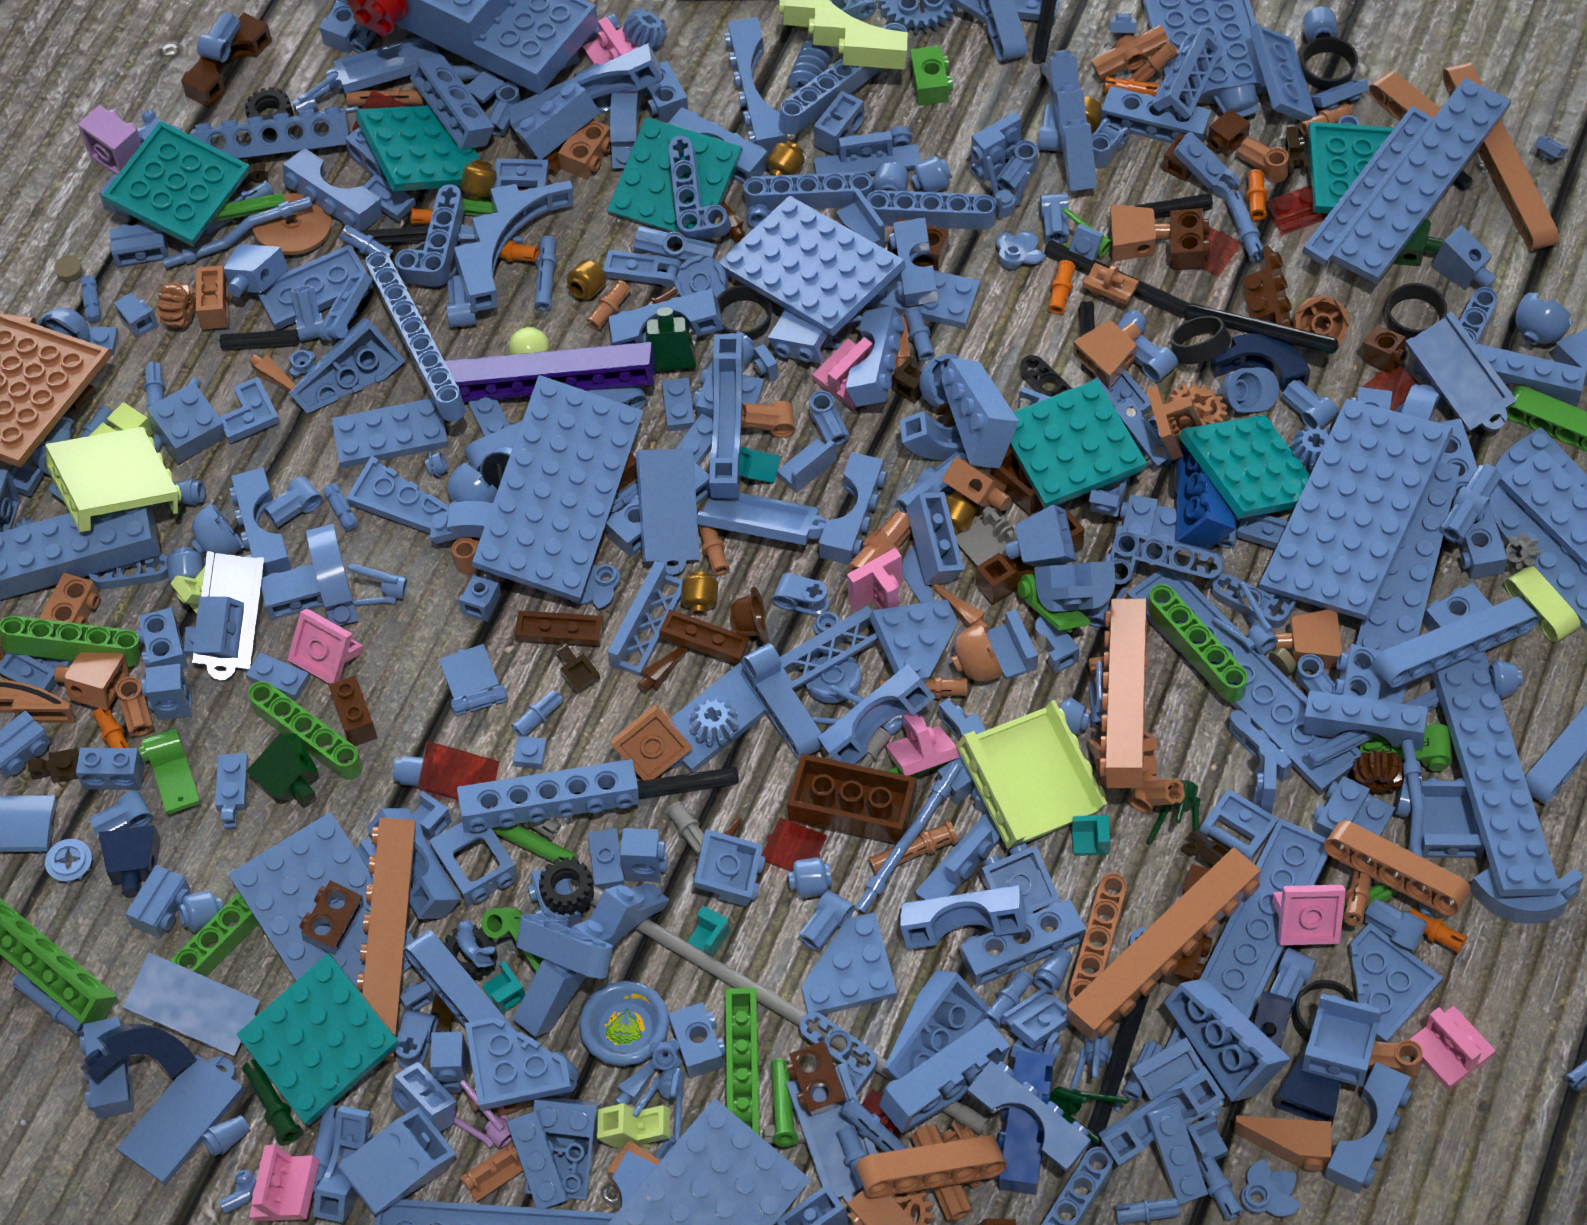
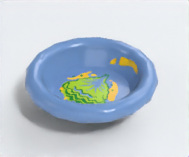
M626 980L607 984L594 992L583 1006L579 1022L582 1041L591 1054L605 1063L620 1066L641 1063L651 1057L653 1053L649 1049L650 1043L654 1040L664 1042L670 1025L668 1008L660 995L643 983Z

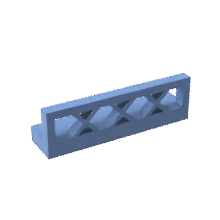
M1203 27L1184 37L1178 50L1179 54L1174 58L1152 103L1158 111L1172 105L1185 119L1191 116L1223 50V47ZM1205 43L1212 50L1211 55H1207ZM1197 60H1201L1203 72H1199ZM1189 77L1193 78L1195 89H1191ZM1180 94H1184L1186 106L1179 99Z
M654 561L607 651L610 666L640 677L643 674L642 669L646 668L661 639L659 631L669 609L675 611L681 600L683 580L666 574V565L664 563ZM665 583L678 587L675 594L663 597L661 590ZM663 606L665 610L664 616L652 620L649 615L651 609ZM651 628L654 634L652 639L640 643L637 637L638 634ZM640 652L642 658L638 666L625 662L629 654Z
M869 606L780 657L782 664L781 672L793 690L879 640L877 633L869 637L859 635L860 632L872 626L869 618L872 610ZM848 639H853L851 648L845 651L834 649ZM824 653H829L827 662L822 665L810 663L814 658H818ZM800 667H804L803 676L792 682L788 674Z

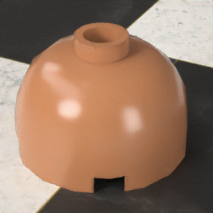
M1319 295L1308 298L1300 304L1294 314L1293 321L1294 328L1334 337L1339 341V344L1344 341L1350 324L1348 312L1341 302L1329 296Z
M979 623L962 631L954 645L956 655L951 657L958 673L964 671L969 679L976 682H986L1003 675L983 626Z

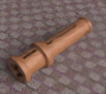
M950 820L943 821V825L929 831L926 829L921 830L919 836L915 838L897 865L924 853H927V855L935 854L937 849L948 844H958V838ZM894 847L868 857L875 875Z

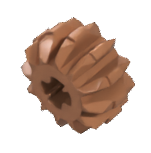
M168 282L166 286L162 287L161 294L158 295L159 303L157 306L159 310L157 315L160 317L161 323L175 328L186 327L187 324L191 323L192 315H195L196 295L193 293L191 286L180 282Z

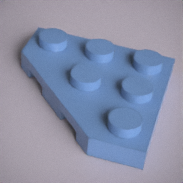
M948 599L873 610L869 616L894 673L896 674L909 664L924 683L929 679L958 624Z
M875 912L846 919L802 984V993L808 1013L818 1012L824 1015L897 997L896 986Z
M1369 922L1350 944L1357 1003H1367L1382 1010L1376 1039L1379 1042L1389 1043L1441 984L1443 977Z
M497 1017L465 1023L480 1111L572 1091L566 1058L556 1052L548 1051L539 1042L524 1033L516 1032Z

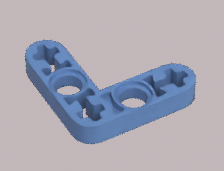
M161 554L102 572H106V574L101 579H99L101 572L89 574L91 581H94L98 589L164 581L168 578L167 557ZM161 564L160 570L155 571L156 565ZM134 566L138 568L137 572L132 576L123 575L127 567ZM142 566H146V573H144ZM114 570H117L118 577L114 576L116 575Z
M1220 574L1213 580L1211 591L1214 599L1259 621L1252 607L1244 604L1242 601L1246 597L1240 586L1242 580L1229 574ZM1246 583L1253 597L1258 600L1257 604L1266 621L1273 628L1283 626L1300 602L1278 594H1269ZM1225 585L1230 587L1224 592L1220 591V587L1223 588ZM1239 590L1237 599H1235L1234 594L1237 595V591ZM1280 603L1282 605L1280 614H1277L1275 617L1271 616V612L1274 613Z
M818 1012L806 1014L800 1022L802 1034L813 1044L824 1040L831 1057L839 1063L845 1062L849 1076L854 1083V1090L858 1096L878 1067L877 1056L871 1048ZM818 1020L820 1021L819 1026L828 1033L825 1040L817 1031L809 1033L810 1028L808 1024L810 1022L815 1024ZM838 1036L847 1039V1047L841 1052H835L831 1049L832 1040ZM854 1045L858 1046L854 1049L857 1055L862 1058L869 1055L868 1060L871 1064L868 1067L863 1065L861 1068H858V1061L850 1055Z

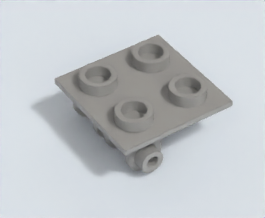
M991 506L983 510L982 514L984 517L982 520L972 525L967 532H961L956 535L958 546L976 566L997 553L1008 556L1005 549L1006 543L1018 540L1016 530L998 509Z

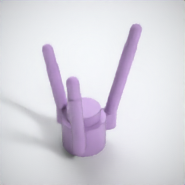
M461 1080V1086L479 1107L476 1092L465 1080ZM490 1109L482 1110L490 1120L484 1128L487 1131L486 1135L454 1117V1124L483 1141L490 1149L494 1145L498 1149H502L513 1140L507 1124L509 1120L507 1115L498 1117Z

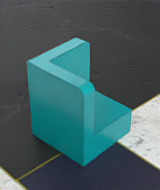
M741 447L740 475L773 483L776 480L781 456L762 450Z
M1108 815L1073 816L1072 841L1073 854L1075 856L1109 855L1110 831Z
M703 905L697 913L698 926L687 942L714 957L730 933L729 919Z
M505 961L499 964L502 973L482 986L486 995L502 1014L520 1004L525 996L523 986Z

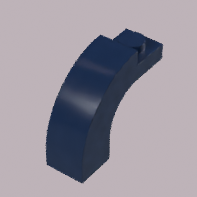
M1261 334L1232 337L1231 348L1226 349L1222 354L1211 359L1210 371L1214 378L1241 368L1261 367L1267 368L1275 374L1282 393L1293 380H1300L1308 386L1310 368L1294 347L1281 339Z
M127 1024L113 1028L99 1036L97 1039L104 1048L91 1052L84 1059L85 1064L80 1068L88 1078L95 1081L121 1059L133 1054H145L156 1062L164 1074L173 1078L196 1058L178 1038L158 1027L146 1024Z

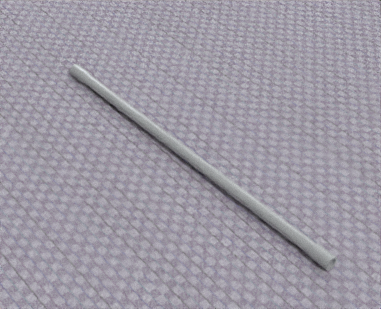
M595 885L594 896L590 898V904L596 907L604 891ZM646 919L635 927L638 931L734 988H756L758 1002L800 1026L802 1018L808 1014L653 921ZM818 1020L815 1024L810 1022L808 1024L810 1033L817 1031L825 1040L828 1033L821 1029L819 1026L820 1021ZM838 1036L832 1040L831 1045L843 1051L847 1047V1039ZM854 1045L850 1055L868 1067L871 1064L868 1060L869 1055H866L864 1058L860 1057L854 1051L858 1046ZM875 1053L878 1059L876 1072L891 1081L895 1080L884 1068L887 1060ZM958 1102L942 1110L965 1127L969 1126L972 1131L979 1135L984 1132L989 1123V1118Z

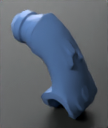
M467 920L461 921L458 925L459 932H457L455 937L466 957L477 967L494 966L495 962L490 959V954L495 953V947L480 948L474 937L473 923Z

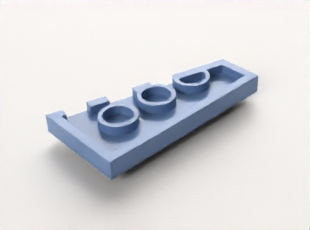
M372 455L346 498L349 505L427 533H431L433 515L449 511L448 505L431 494L427 495L419 489L418 485L412 481H406L398 475V472L390 467H385Z

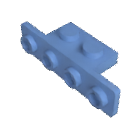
M891 131L839 138L840 155L814 159L816 174L866 172L871 175L875 174L876 169L882 163L896 162L907 170L914 169L915 165L921 162L916 144L893 147Z
M988 810L916 890L917 897L927 900L952 896L960 885L971 876L982 860L991 853L1002 837Z

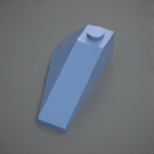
M364 317L348 331L345 338H341L289 394L306 413H310L337 401V399L352 392L355 393L363 387L386 379L405 362V359L372 322Z
M936 970L919 992L884 1068L895 1080L901 1079L914 1068L984 1021V1014L989 1010L988 1005L958 973Z

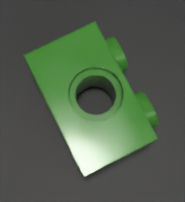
M941 46L910 49L911 71L918 106L949 102V91H953L951 75H946V71H949L948 56H943Z

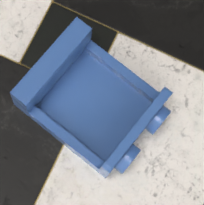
M785 309L768 338L775 353L780 357L822 363L824 357L820 347L828 333Z
M1437 778L1420 781L1425 808L1422 834L1423 858H1482L1485 847L1464 778L1455 781H1441Z
M1321 994L1310 1040L1304 1056L1302 1071L1363 1087L1382 1010L1367 1003L1345 1000L1337 995Z
M1187 1037L1132 1067L1151 1100L1203 1065ZM1220 1100L1198 1115L1184 1119L1186 1129L1193 1125V1121L1202 1116L1204 1119L1221 1113L1220 1106L1225 1104L1223 1100Z

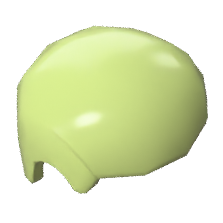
M534 327L519 329L511 336L508 344V355L549 352L548 338L542 331Z

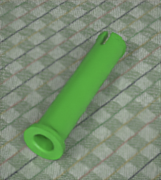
M516 824L511 827L500 826L492 828L496 835L552 862L555 859H559L562 862L563 857H569L570 861L573 858L577 859V853L571 852Z
M777 1058L770 1063L776 1126L773 1140L778 1146L788 1147L798 1141V1134L794 1131L792 1101L786 1086V1082L790 1081V1073L787 1068V1064L790 1062L786 1059L784 1061L785 1066H783V1058Z

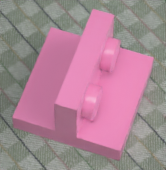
M607 17L598 21V39L582 46L583 53L591 65L596 63L599 65L639 48L635 44L632 45L631 40L624 38L623 28L616 30Z
M865 337L858 344L847 339L812 374L813 380L853 411L857 407L845 388L850 368L860 364L870 355L873 350L872 342Z
M896 548L847 574L848 602L854 612L873 601L879 609L898 607V604H900L898 590L902 586V556Z
M305 609L300 612L287 660L332 684L340 681L344 664L361 655L363 645L353 640V634L311 610Z
M917 714L914 716L901 715L907 737L886 744L889 757L901 773L906 776L959 758L956 745L940 726L934 728L927 727L922 716L918 717Z
M1283 886L1282 892H1274L1272 903L1279 916L1277 937L1279 944H1340L1346 893L1344 886Z
M1452 1006L1446 1012H1443L1438 1007L1429 1015L1426 1027L1409 1039L1421 1046L1423 1052L1422 1063L1448 1091L1492 1058L1496 1052L1455 1006Z
M265 1145L253 1191L249 1218L256 1222L307 1219L320 1160L313 1155L292 1157L276 1145Z

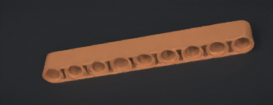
M1471 62L1443 69V81L1450 96L1464 78L1483 86ZM1500 119L1482 143L1478 152L1527 248L1533 251L1558 244L1559 235L1556 225Z

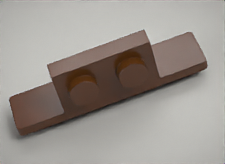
M1266 245L1263 247L1266 268L1242 278L1249 317L1264 321L1276 318L1277 324L1294 328L1293 320L1290 318L1289 313L1292 310V306L1285 292L1288 285L1281 270V267L1284 266L1282 257L1278 252H1274Z

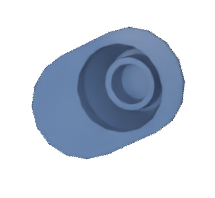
M1250 81L1239 85L1212 88L1200 95V101L1207 104H1218L1224 114L1229 109H1232L1242 117L1252 115L1259 110L1256 92L1260 89L1261 83Z
M1241 368L1224 379L1222 388L1217 389V393L1222 394L1224 402L1237 412H1261L1268 410L1275 404L1279 395V383L1275 374L1267 368Z

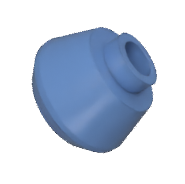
M1495 660L1490 664V673L1493 675V687L1495 693L1499 694L1500 699L1516 693L1518 687L1523 684L1521 669H1516L1515 664L1502 660Z
M1073 698L1064 700L1061 709L1065 713L1066 723L1071 733L1080 735L1082 730L1087 731L1091 714L1086 713V707Z

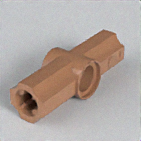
M1159 25L1137 37L1132 35L1122 37L1117 41L1115 48L1092 59L1091 63L1098 78L1103 80L1106 76H1111L1125 68L1128 70L1138 69L1145 63L1149 55L1155 54L1169 39L1164 28Z
M900 510L894 512L881 528L870 534L863 542L865 547L848 565L849 573L894 548L899 552V545L912 531L908 514Z
M936 1124L923 1126L911 1135L916 1147L944 1143ZM962 1183L931 1188L937 1195L947 1221L959 1220L968 1216L973 1211L972 1204Z

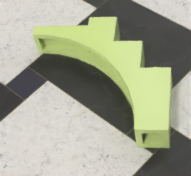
M780 0L779 14H784L783 25L809 27L808 34H813V45L839 47L838 54H843V65L905 70L907 32L887 30L869 25L851 17L829 0Z

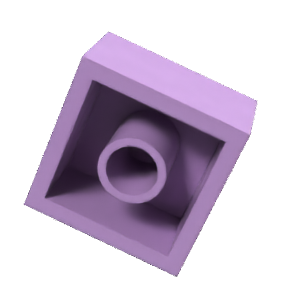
M101 105L78 123L89 157L113 174H119L141 146L138 129L132 123H126L121 120L113 110L108 111Z

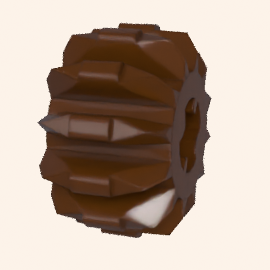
M1385 749L1382 751L1372 750L1371 753L1363 752L1360 757L1355 759V764L1353 765L1355 782L1369 788L1372 794L1376 792L1385 794L1386 791L1393 792L1396 791V787L1402 785L1404 777L1402 758L1396 757L1394 752L1386 753Z

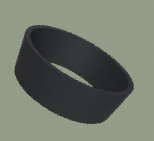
M1326 36L1316 38L1310 41L1301 53V66L1305 80L1313 87L1321 90H1328L1351 81L1358 65V54L1355 48L1347 41L1337 37ZM1331 52L1344 57L1349 62L1351 71L1343 77L1327 79L1311 73L1305 64L1309 58L1318 53Z
M1409 283L1396 288L1387 300L1389 326L1395 333L1405 336L1406 339L1414 338L1426 329H1410L1399 324L1391 315V311L1397 303L1406 299H1421L1430 303L1437 310L1439 321L1445 318L1447 314V304L1442 294L1426 284Z
M746 285L730 287L717 297L721 313L728 305L742 300L756 302L765 309L768 317L760 326L739 332L755 340L768 330L772 315V302L767 297ZM724 325L723 330H720L722 334L737 332Z
M1202 316L1186 321L1173 331L1170 338L1173 353L1177 357L1178 362L1182 364H1198L1209 361L1222 354L1231 344V336L1223 321L1215 316ZM1206 332H1217L1213 337L1204 342L1194 345H1181L1193 336Z
M1318 980L1307 985L1298 995L1292 1007L1291 1018L1296 1032L1306 1042L1309 1043L1312 1028L1304 1022L1300 1014L1299 1004L1301 997L1312 990L1324 988L1335 990L1343 994L1349 1001L1357 1003L1353 993L1343 984L1332 980Z

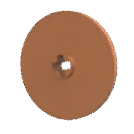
M298 193L283 194L285 201L289 203L305 198ZM311 202L312 207L294 212L291 217L283 219L282 216L253 226V234L262 246L281 247L283 255L303 254L319 247L328 238L332 227L331 215Z

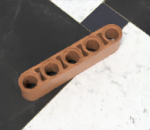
M1388 71L1369 85V93L1372 99L1399 121H1401L1411 106L1416 107L1432 118L1441 109L1394 71Z
M1347 820L1339 821L1324 843L1325 851L1334 859L1445 915L1453 916L1457 914L1471 890L1468 882L1462 877Z
M1118 873L1106 874L1100 881L1070 985L1069 1003L1107 968L1126 900L1127 882ZM1116 889L1119 891V893L1110 894L1107 892V890ZM1108 915L1112 919L1104 921L1101 920L1099 916ZM1094 941H1100L1105 945L1102 947H1095L1091 943ZM1085 968H1094L1097 972L1088 974L1083 970Z
M982 1136L868 1155L857 1162L855 1169L867 1196L875 1198L993 1178L1005 1171L1007 1163L995 1137Z

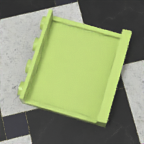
M143 427L46 444V467L79 532L91 530L90 516L167 502L173 514L178 513V502L181 501L180 488L178 485H174L170 470L164 467L161 453L156 452L152 437L147 436Z
M1052 700L1041 710L976 734L975 731L964 734L956 744L1007 849L1072 824L1073 816L1095 815L1107 804L1105 792L1097 784L1092 774L1091 764L1088 760L1084 759L1079 749V741L1071 733L1066 723L1065 713L1058 707L1055 700Z

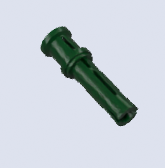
M255 1059L251 1060L256 1070L254 1072L249 1063H245L242 1070L266 1111L265 1121L268 1125H272L275 1130L277 1143L281 1146L293 1143L302 1135L303 1130L292 1119L290 1106L281 1102L267 1074Z

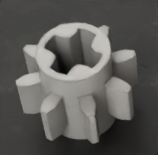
M1527 533L1519 534L1518 538L1509 537L1510 543L1504 548L1508 558L1507 563L1516 562V569H1523L1526 565L1535 566V559L1538 555L1542 554L1537 546L1538 539L1528 540L1529 535Z

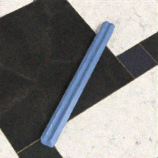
M1435 688L1404 704L1428 707L1429 711L1441 705ZM1349 730L1308 750L1306 758L1312 766H1317L1379 734L1365 730Z

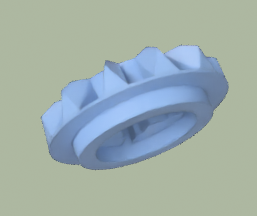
M65 839L56 843L48 851L45 858V867L49 876L53 877L57 882L66 881L70 884L72 880H82L83 874L86 871H90L93 857L89 847L84 842L77 839ZM69 853H71L74 861L77 862H72L70 869H67L64 862H67Z

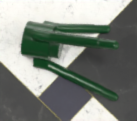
M1180 780L1184 784L1185 797L1181 803L1174 804V807L1177 809L1175 822L1177 824L1181 823L1184 811H1189L1192 808L1193 830L1199 831V806L1201 799L1197 797L1198 786L1191 781ZM1172 804L1164 805L1147 839L1148 844L1153 843Z
M1062 1086L1056 1087L1049 1098V1101L1064 1111L1062 1117L1070 1124L1077 1121L1071 1115L1078 1113L1082 1103L1086 1104L1088 1099L1128 1104L1130 1101L1126 1097L1083 1092L1077 1089L1070 1090ZM1086 1128L1089 1131L1087 1137L1099 1144L1101 1139Z

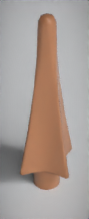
M904 313L901 316L905 327L900 338V350L897 351L895 371L910 356L907 320Z
M257 354L251 357L250 363L257 369L256 376L268 380L289 392L296 386L268 354L263 359Z
M933 584V589L944 600L948 599L952 610L966 628L980 623L986 633L989 631L990 626L983 620L985 612L956 597L941 585Z

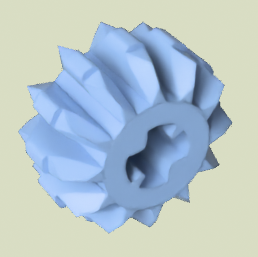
M717 696L714 702H710L705 697L704 705L695 703L694 712H691L689 715L691 722L690 731L692 734H696L699 743L707 739V744L710 747L714 741H718L722 746L724 738L732 740L734 736L733 731L738 729L737 711L731 708L729 700L721 703L720 698Z

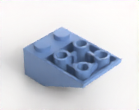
M555 1097L538 1098L534 1101L533 1111H539L568 1198L587 1200L598 1140V1109H601L602 1103ZM526 1179L525 1193L531 1194V1191H530V1188H529V1185H528V1182H527V1179Z
M418 1106L388 1125L341 1162L337 1168L375 1216L445 1173L456 1153Z

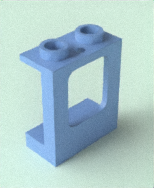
M461 822L429 840L431 849L460 890L467 907L473 903L477 904L484 901L489 894L498 889L509 887L515 879L519 878L513 860L492 828L480 832H464ZM483 839L500 863V866L477 881L471 882L453 856L454 853L475 841Z

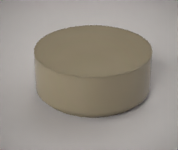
M72 255L61 257L54 266L57 277L63 282L75 281L83 272L80 260Z
M1277 647L1269 654V660L1286 677L1296 670V662L1286 649Z

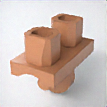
M1095 263L1087 278L1084 279L1083 287L1089 289L1091 295L1096 297L1105 296L1113 299L1115 305L1123 308L1137 289L1139 281L1119 273V267L1115 265L1106 268Z

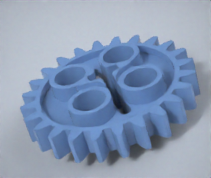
M878 0L877 6L881 9V16H887V23L895 21V23L904 25L907 31L910 27L913 28L915 33L918 32L919 28H923L924 32L928 33V27L930 26L938 30V23L945 26L947 18L953 19V12H957L958 6L948 0H919L922 2L921 9L923 13H920L918 0Z

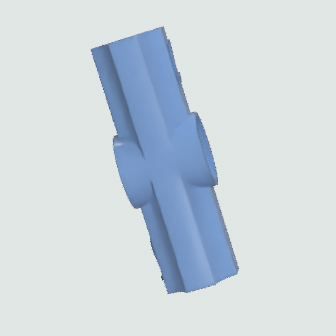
M639 226L633 249L658 256L676 258L685 262L689 258L698 255L714 259L717 245L684 237L679 232L667 233ZM671 243H679L682 248L679 251H671L668 246Z
M957 451L938 467L934 468L931 466L925 469L918 477L917 483L896 499V505L901 512L908 514L906 507L919 493L944 492L945 496L950 495L953 488L941 480L955 457L969 461L967 455L964 452Z
M1480 464L1468 485L1460 489L1453 503V509L1446 517L1440 529L1445 539L1453 543H1462L1474 522L1481 519L1487 509L1492 493L1501 481L1502 474L1498 472L1496 467L1490 464Z

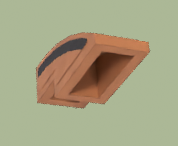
M0 680V713H14L17 717L22 712L27 711L37 723H76V716L70 704L58 696L26 683Z

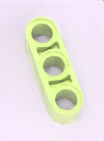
M1527 566L1505 580V588L1512 598L1521 597L1539 616L1540 619L1536 626L1550 641L1558 642L1580 628L1581 623L1578 615L1534 566Z

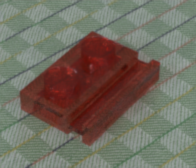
M1312 185L1265 201L1266 211L1275 226L1280 230L1281 236L1322 222L1329 215V213L1313 212Z

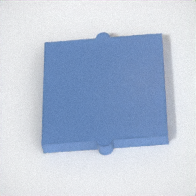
M484 644L467 650L460 649L458 653L439 659L453 699L461 696L462 699H465L468 694L486 689L491 690L492 687L499 686Z

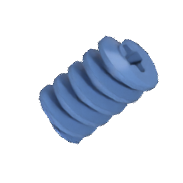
M813 40L806 41L801 46V50L788 78V85L794 93L827 69L830 59L833 57V50L830 46L813 45Z

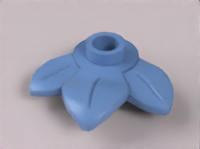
M1006 231L999 234L996 246L1000 250L999 259L1001 264L1006 268L1016 269L1022 263L1037 264L1044 260L1046 254L1036 249L1039 240L1037 235L1031 232H1021L1014 236Z
M592 564L579 603L570 601L581 605L589 604L593 601L597 609L607 606L613 600L614 589L620 583L619 571L610 564H601L599 566ZM605 577L611 578V579L606 580V581H603V580H602V579L605 578Z
M1265 1159L1254 1163L1247 1173L1248 1185L1244 1187L1241 1194L1243 1206L1252 1213L1267 1211L1276 1217H1286L1294 1214L1301 1207L1300 1203L1290 1196L1295 1187L1296 1173L1290 1171L1271 1172ZM1253 1195H1259L1262 1197L1263 1201L1260 1203H1256L1251 1199V1197Z

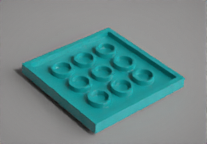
M430 105L357 110L355 118L392 191L433 189L449 184L461 187L460 183L464 166L472 163V160H480L475 148L460 149Z
M645 117L607 211L611 215L667 233L679 232L682 234L677 223L669 155L671 140L677 136H685L691 140L697 153L703 207L710 205L721 206L743 152L742 146ZM682 150V154L680 156L682 160H686L684 157V150ZM691 173L683 174L680 179L685 180L689 178ZM686 198L683 204L691 203L694 198ZM690 222L686 228H694L697 222Z
M159 121L102 194L103 202L194 246L248 175L250 165Z
M1309 122L1308 143L1313 212L1330 213L1395 127Z
M1098 379L1013 412L1019 423L1009 447L1044 509L1147 469L1145 458Z
M1266 415L1184 428L1179 434L1181 441L1238 519L1296 507L1310 474L1304 468L1301 461L1292 456V450Z
M329 953L236 1034L303 1123L308 1126L402 1044Z

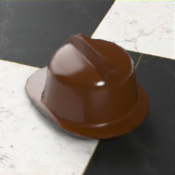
M751 587L749 595L737 599L731 605V624L733 629L740 635L760 636L763 644L766 645L770 643L766 628L763 601L758 589Z

